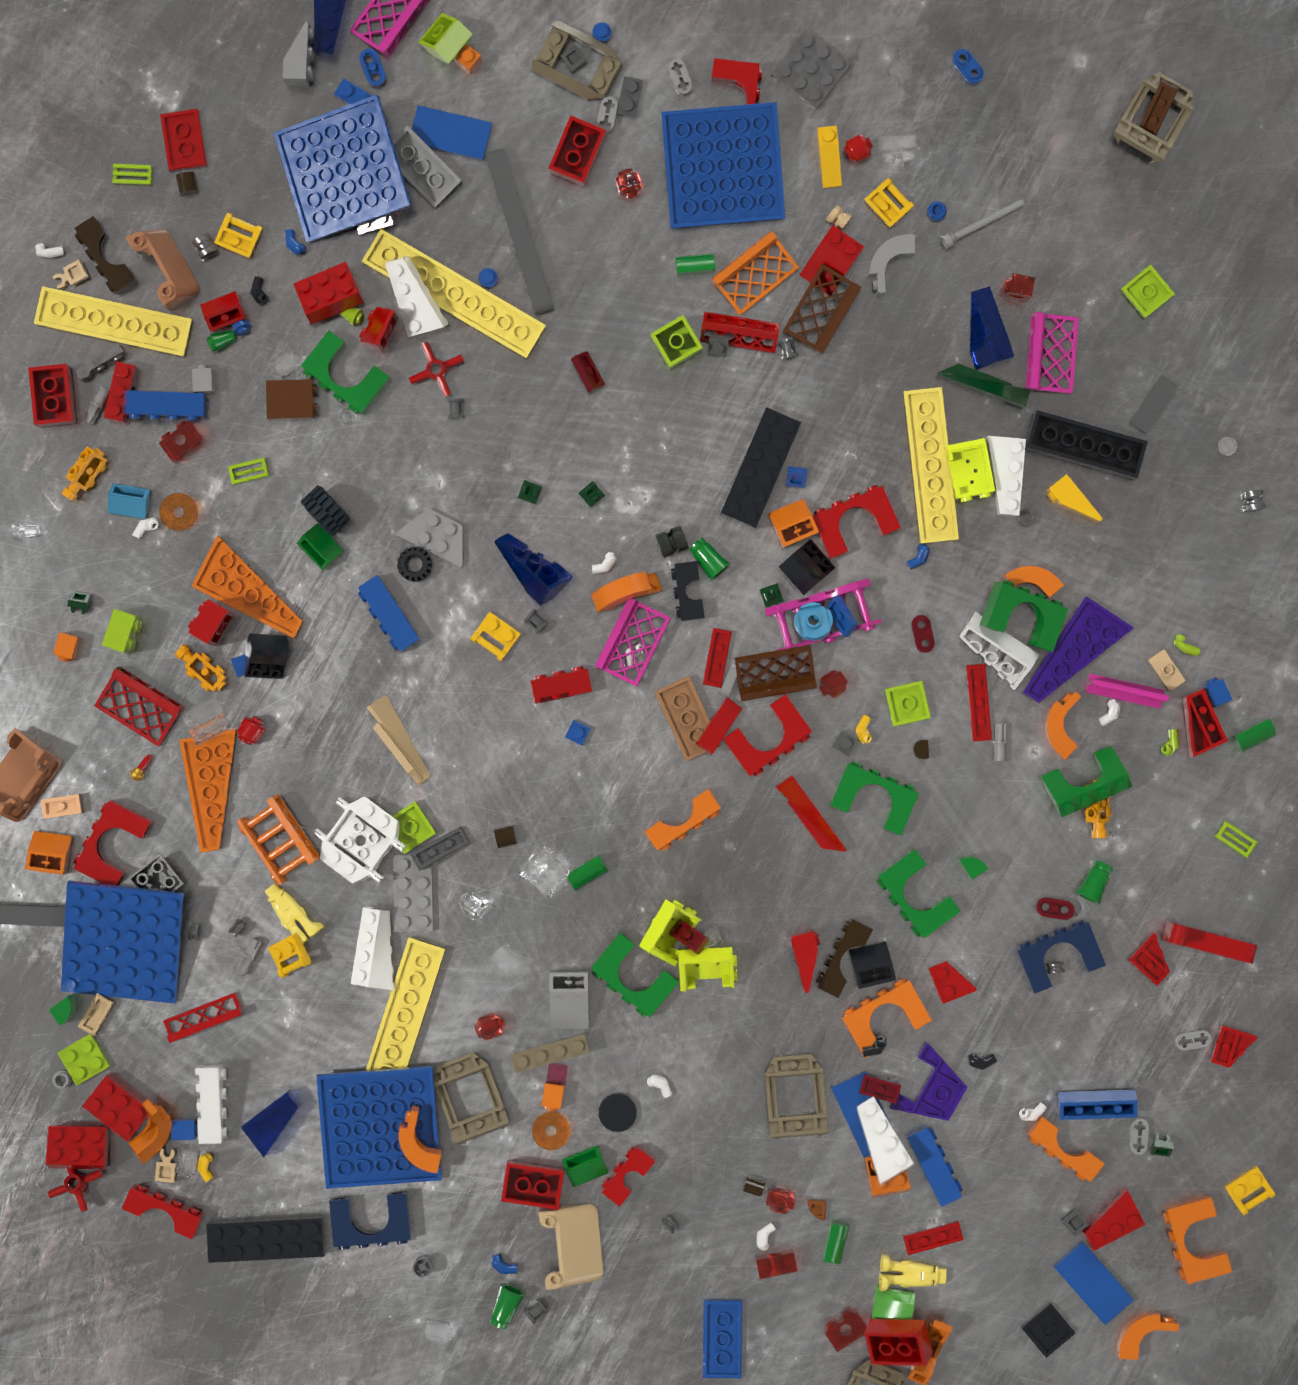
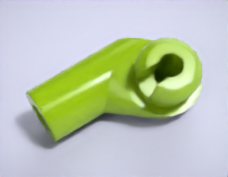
M1177 634L1174 645L1184 653L1197 657L1200 654V648L1184 643L1186 637Z
M1178 729L1169 730V740L1161 747L1162 754L1166 756L1172 755L1179 748Z

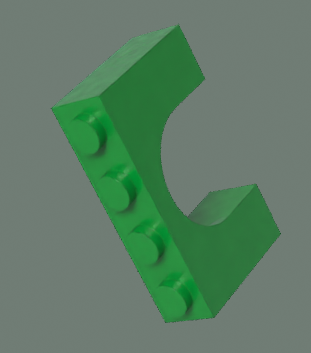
M328 330L302 363L301 367L304 369L302 373L309 379L313 377L319 381L317 385L325 391L330 389L334 392L333 397L341 403L343 400L348 403V409L357 415L359 412L363 415L391 378L374 365L364 379L356 386L341 387L335 384L330 375V366L334 358L345 346V342Z
M995 581L980 625L1004 633L1012 610L1018 604L1027 602L1033 607L1036 614V624L1029 645L1044 651L1053 652L1068 608L1063 607V603L1052 599L1050 602L1046 600L1047 596L1039 593L1035 595L1030 594V589L1025 587L1015 588L1013 587L1014 583L1010 581Z
M1112 746L1094 753L1101 776L1090 785L1076 787L1068 784L1059 769L1041 776L1044 788L1061 818L1132 787L1129 774Z
M857 762L847 763L830 806L848 813L859 789L868 784H878L887 790L891 798V807L882 828L901 836L919 795L918 792H915L916 788L905 784V787L897 784L899 780L889 776L887 779L880 777L881 773L870 769L868 772L862 769L863 765Z
M913 849L877 875L879 878L877 883L883 891L887 889L891 894L888 898L893 905H899L902 910L899 913L906 922L910 920L913 925L911 929L914 934L924 939L961 911L949 895L926 910H916L908 905L903 892L905 883L912 875L927 865L916 849Z
M620 932L591 966L593 970L591 974L598 980L603 978L608 983L606 986L611 991L621 993L623 995L621 999L628 1005L634 1004L637 1007L636 1011L641 1016L645 1017L647 1015L650 1018L677 986L679 980L664 969L646 989L632 990L627 988L619 978L618 969L621 961L635 944Z

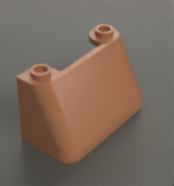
M167 230L139 231L126 237L130 247L136 253L145 252L150 257L154 256L167 281L159 285L157 294L162 304L169 311L198 295L200 291L199 284Z
M14 728L7 736V745L11 749L0 763V815L14 822H19L27 815L61 767V760L26 734Z

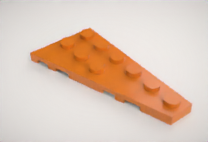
M217 535L191 587L295 639L303 621Z
M237 729L179 740L200 853L219 850L221 847Z

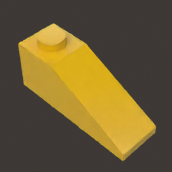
M837 125L818 127L816 134L823 189L842 187Z
M1067 474L1047 489L1049 492L1047 496L1053 503L1057 502L1058 505L1097 523L1103 519Z

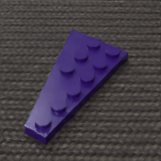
M1085 596L1058 637L1054 651L1047 654L1022 693L1040 703L1134 629V627Z

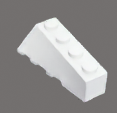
M975 612L959 637L976 654L980 653L985 659L984 662L988 666L992 665L998 671L997 675L1002 679L1005 678L1010 683V687L1015 690L1031 670L1039 654L1005 631L1004 633L997 632L981 626L982 616Z
M363 907L351 984L395 990L392 978L394 969L391 962V954L393 953L392 946H390V911Z

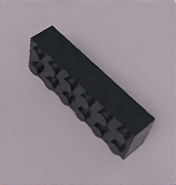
M766 407L720 515L756 529L800 427V421Z
M1036 410L1033 414L1026 439L1025 450L1136 480L1139 476L1148 441Z
M324 1215L209 1221L206 1224L208 1263L324 1257L326 1255Z

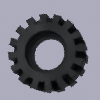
M410 547L400 553L397 559V568L406 580L412 582L422 581L431 573L432 559L424 549ZM412 557H418L422 561V567L417 572H412L408 569L407 563Z

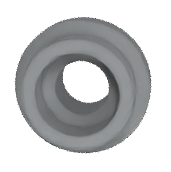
M65 1070L56 1072L52 1078L53 1085L60 1090L68 1088L72 1082L71 1076ZM61 1076L65 1077V1083L59 1081Z

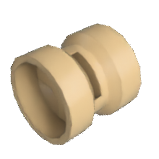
M836 205L826 220L829 223L835 224L842 231L852 216L849 213H844L842 208Z

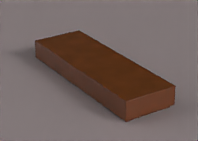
M1161 80L1139 127L1156 136L1179 87Z

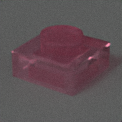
M549 1064L546 1082L565 1085L568 1065Z

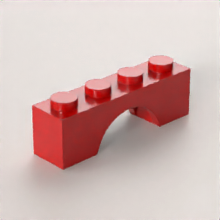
M137 1184V1186L133 1185L130 1188L121 1209L140 1216L149 1209L157 1208L164 1210L173 1219L174 1232L189 1239L195 1237L204 1215L200 1214L201 1211L190 1207V1209L182 1206L183 1203L177 1200H172L171 1202L165 1199V1195L154 1192L153 1194L148 1192V1188Z

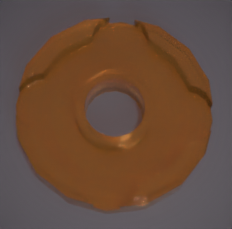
M173 493L162 501L159 508V516L167 528L174 531H184L195 523L198 517V508L195 501L188 495ZM176 507L183 508L184 513L181 517L174 516L173 512Z
M544 1112L533 1123V1139L537 1145L544 1149H559L564 1146L570 1135V1126L567 1119L558 1112ZM554 1126L557 1130L554 1136L547 1135L546 1127Z

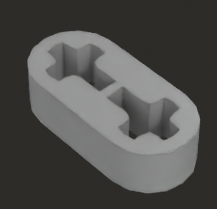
M674 59L669 63L668 67L674 88L679 95H688L692 90V82L687 68L682 60ZM674 64L682 66L680 68V76H678L676 70L672 71ZM680 79H683L684 84H688L686 91L678 88L680 87Z
M605 97L602 100L597 119V126L603 128L600 123H604L605 117H609L608 124L611 126H607L605 129L606 134L613 130L618 103L613 97ZM608 101H611L615 107L611 108L608 114L604 104H608Z
M734 660L719 693L726 697H729L737 678Z
M1205 1030L1179 1033L1174 1038L1175 1046L1182 1051L1204 1048L1211 1043V1035ZM1201 1033L1207 1036L1203 1044L1201 1041H1194V1038H1199ZM1183 1036L1184 1039H1191V1042L1185 1043V1047L1178 1044V1041H1181Z
M1140 1117L1132 1120L1129 1137V1148L1137 1155L1144 1154L1148 1148L1149 1124ZM1139 1121L1145 1125L1144 1128H1141L1140 1135H1138V1129L1135 1128ZM1138 1138H1140V1143L1143 1144L1139 1151L1133 1147L1134 1144H1137Z

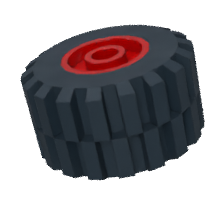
M319 485L301 500L302 506L329 535L334 536L350 521L349 515Z

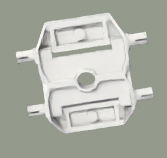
M365 796L352 803H348L339 797V801H336V804L345 811L329 834L326 835L319 828L313 833L322 841L320 860L353 884L368 878H372L380 884L384 877L377 873L376 869L379 867L383 857L393 846L401 852L406 849V845L398 840L399 821ZM358 815L359 817L364 819L366 822H368L370 825H372L374 828H376L378 831L384 834L386 838H384L378 832L373 830L371 827H369L356 816ZM360 836L366 838V843L363 846L357 844V839ZM335 845H340L350 854H352L361 862H363L365 864V867L360 865L358 862H356L354 859H352L350 856H348Z

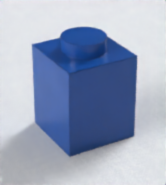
M1217 677L1206 681L1207 685L1203 686V689L1213 708L1232 700L1224 679L1218 680Z
M197 1118L172 1120L171 1140H195L197 1138Z

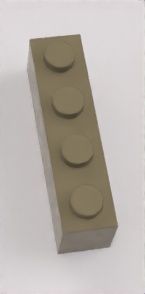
M581 1033L512 1052L510 1056L515 1073L588 1054L590 1053L586 1034Z

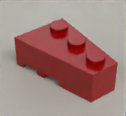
M583 666L572 668V672L565 673L564 670L553 672L554 676L546 677V674L535 676V680L530 681L536 704L593 692L588 669H583Z
M1199 689L1184 696L1183 706L1189 757H1195L1227 742L1228 739L1205 690Z
M1124 1187L1109 1202L1108 1206L1089 1223L1090 1225L1082 1231L1090 1247L1095 1251L1146 1224L1129 1191Z

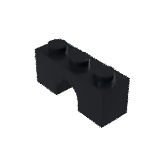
M697 561L674 564V568L671 569L672 580H676L677 587L673 588L675 599H679V606L676 607L677 618H681V622L704 619L702 599H690L685 591L689 583L700 580Z

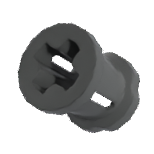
M794 337L778 341L783 353L782 360L799 356L795 350Z
M447 399L449 403L448 419H463L462 403L464 399Z
M534 609L523 622L528 623L535 629V633L538 634L548 624V621H544Z
M538 1299L537 1303L529 1309H524V1312L529 1320L535 1324L536 1320L544 1313L547 1314L549 1310Z

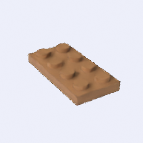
M690 676L654 691L685 761L706 753V751L696 745V742L710 721Z

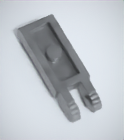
M118 345L80 367V369L76 370L75 375L81 380L89 378L93 370L98 372L107 367L105 363L111 360L113 362L118 361L126 351L123 346Z

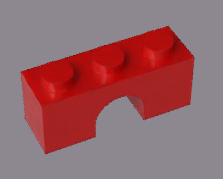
M116 361L104 413L105 419L126 424L128 415H124V391H131L132 387L135 386L138 367L135 365Z
M638 1145L635 1148L631 1147L625 1154L627 1159L623 1164L619 1162L613 1170L615 1174L612 1178L607 1177L601 1185L603 1187L601 1193L619 1207L632 1192V1189L624 1182L626 1173L636 1171L644 1177L655 1163V1158Z

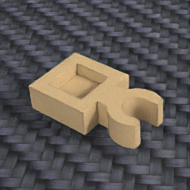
M79 259L63 268L64 274H55L53 276L54 280L62 279V283L57 286L59 289L66 288L68 282L74 286L89 278L82 260Z
M162 1148L160 1150L162 1161H157L155 1181L174 1183L177 1163L171 1162V1160L175 1156V1149H171V1155L166 1156L164 1153L165 1148Z

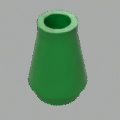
M230 330L210 334V336L206 337L211 352L215 350L217 352L231 342L236 341L233 331Z

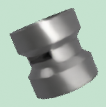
M209 233L203 234L192 241L193 246L199 250L198 255L200 259H206L218 251L216 246L211 244Z
M1263 489L1244 492V497L1247 499L1246 511L1266 509L1262 499L1264 496Z
M425 1255L417 1257L413 1264V1272L418 1277L428 1276L433 1268L431 1258Z

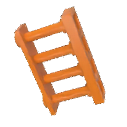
M277 794L266 800L268 807L250 820L245 816L239 819L237 823L241 833L247 836L271 872L270 876L273 881L281 885L288 880L285 874L304 861L309 865L320 859V855L280 795ZM272 813L275 814L279 819V823L259 836L253 827ZM283 829L286 830L290 836L289 840L269 852L264 842ZM292 846H297L301 852L300 856L280 868L275 858Z

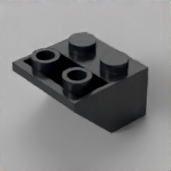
M811 539L779 566L803 595L836 568Z
M249 633L245 650L244 676L283 679L290 652L287 636Z
M886 941L848 950L858 989L896 980Z

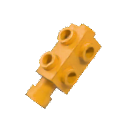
M87 446L81 452L74 466L69 469L65 478L71 481L68 488H64L61 494L74 502L78 497L77 494L80 489L86 491L92 488L95 484V477L106 469L107 459L103 457L105 453L96 447L92 450Z
M183 644L174 656L187 663L184 666L187 669L185 673L193 680L197 677L201 681L200 686L207 692L210 690L213 692L216 690L220 691L227 683L225 682L227 677L224 675L226 671L218 664L216 666L212 665L209 662L211 658L204 652L193 654L189 651L190 648ZM199 662L203 664V667L200 670L196 668V665ZM212 675L217 676L216 682L211 681Z
M1111 796L1086 807V822L1094 823L1092 838H1107L1105 823L1110 822V817L1112 816L1110 808Z

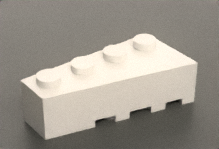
M872 1097L857 1106L859 1120L878 1182L881 1186L912 1168L914 1163L875 1098Z

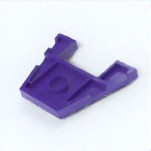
M926 1042L918 1058L934 1067L931 1075L915 1102L899 1093L897 1103H891L889 1108L949 1121L968 1087Z

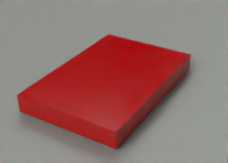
M198 108L160 114L169 172L207 166Z

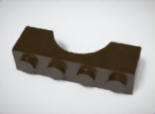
M94 216L74 228L77 232L75 234L76 239L80 244L84 243L87 247V250H85L90 260L94 259L98 265L95 268L101 276L105 275L108 280L106 285L111 292L115 291L119 295L138 283L128 266L125 264H111L104 259L101 247L107 234Z
M852 918L850 922H845L842 928L844 934L841 939L837 938L833 946L836 949L832 956H828L824 964L827 966L824 973L820 972L816 979V983H818L817 988L839 998L847 982L840 970L842 956L850 948L857 946L865 947L873 931L872 928Z

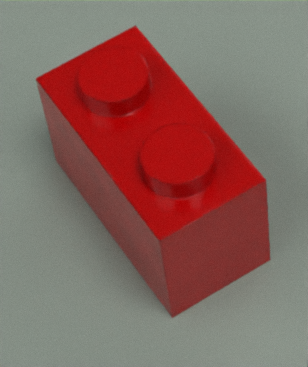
M236 291L200 304L203 317L210 332L246 318Z

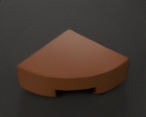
M807 1199L810 1212L816 1218L825 1221L826 1200Z

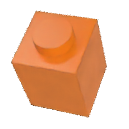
M466 44L458 52L454 60L457 65L471 74L482 61V57L477 51Z
M59 632L53 655H57L58 660L69 662V659L75 660L81 638Z
M545 1082L541 1105L545 1107V1110L556 1112L557 1109H561L564 1084Z

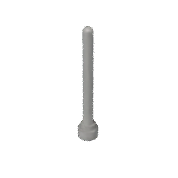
M1020 199L954 234L945 233L941 235L940 239L947 250L954 247L957 240L1023 207L1025 201Z

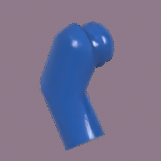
M500 1255L492 1257L491 1265L500 1274H517V1264H505Z

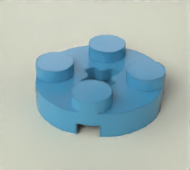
M815 602L801 606L794 618V627L803 640H821L830 634L833 625V617L830 610ZM811 618L819 621L816 625L809 624Z

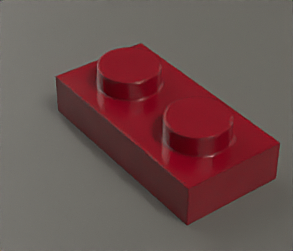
M588 351L571 358L588 393L605 385Z
M679 919L669 932L671 937L697 955H699L710 940L682 919Z
M864 1074L859 1094L896 1104L901 1084Z

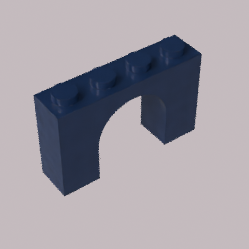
M1079 920L1072 923L1073 927L1069 929L1062 927L1055 930V934L1051 936L1044 934L1037 937L1036 942L1030 944L1027 941L1018 945L1019 948L1015 951L1032 993L1035 994L1052 987L1044 967V957L1047 950L1054 944L1065 942L1073 945L1079 953L1086 972L1106 966L1089 922Z
M408 1192L387 1194L388 1223L385 1228L376 1233H366L356 1227L352 1219L350 1197L331 1198L329 1205L333 1247L345 1250L350 1249L352 1245H357L358 1248H365L373 1243H377V1246L388 1245V1242L396 1241V1244L408 1243L407 1240L412 1238Z

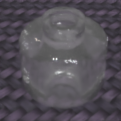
M471 891L468 894L464 893L459 900L461 903L460 911L471 919H481L488 910L486 898L476 891Z

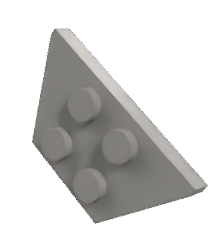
M429 508L395 534L461 568L463 566V525Z

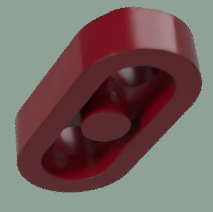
M918 615L911 622L915 647L921 653H928L935 645L931 622L928 617ZM919 621H923L925 623V626L923 628L918 627ZM923 640L929 642L927 647L922 646Z
M1043 897L1036 903L1037 913L1044 917L1068 920L1073 917L1075 912L1073 904L1066 900ZM1047 903L1049 908L1044 911L1042 905ZM1063 906L1067 907V912L1065 914L1061 912V908Z

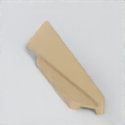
M384 695L367 707L378 721L372 728L419 786L430 778V773L390 700Z

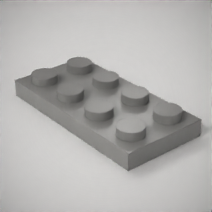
M408 125L392 140L403 176L435 208L462 181Z
M410 854L393 855L394 932L433 931L432 864L419 871Z

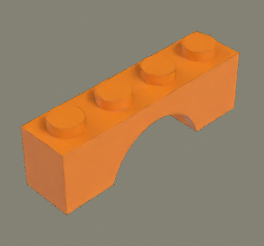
M709 789L692 799L693 812L685 823L678 826H670L659 821L644 831L657 851L661 849L663 852L672 846L671 841L676 838L679 841L688 835L686 831L693 828L696 830L704 824L702 821L707 817L711 820L720 814L718 810L721 807Z
M1040 1116L1027 1133L1031 1137L1029 1141L1037 1147L1041 1144L1046 1148L1044 1152L1053 1159L1055 1156L1061 1159L1060 1164L1066 1169L1073 1168L1077 1171L1075 1175L1085 1182L1087 1179L1092 1182L1105 1163L1088 1150L1079 1154H1068L1062 1151L1057 1142L1058 1128L1043 1116Z

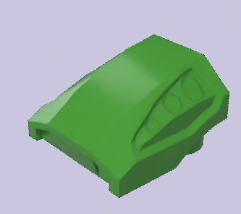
M876 1285L871 1319L912 1320L915 1293L890 1287L887 1291H880L879 1286Z

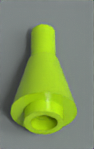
M353 307L340 313L353 326L361 324L364 319L363 309Z

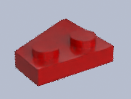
M1152 932L1128 960L1158 986L1170 973V970L1159 946L1157 936Z
M947 961L928 968L942 1004L977 991L976 987Z
M1221 1025L1210 1062L1230 1068L1236 1062V1059L1242 1056L1246 1049L1257 1040L1258 1036Z

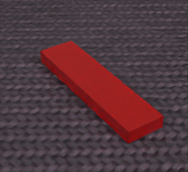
M986 664L966 665L972 742L992 740Z

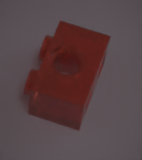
M1012 273L1004 282L1003 292H1006L1005 298L1028 302L1032 297L1035 277Z
M184 420L179 423L174 432H167L161 437L162 441L159 442V445L174 463L205 441L190 420L187 422ZM184 435L185 443L177 445V437Z
M793 1249L755 1257L760 1279L798 1272Z
M856 1308L854 1310L848 1309L841 1314L842 1318L837 1321L834 1319L825 1325L824 1333L837 1352L864 1335L867 1325ZM842 1325H849L851 1327L850 1331L842 1333L840 1331Z

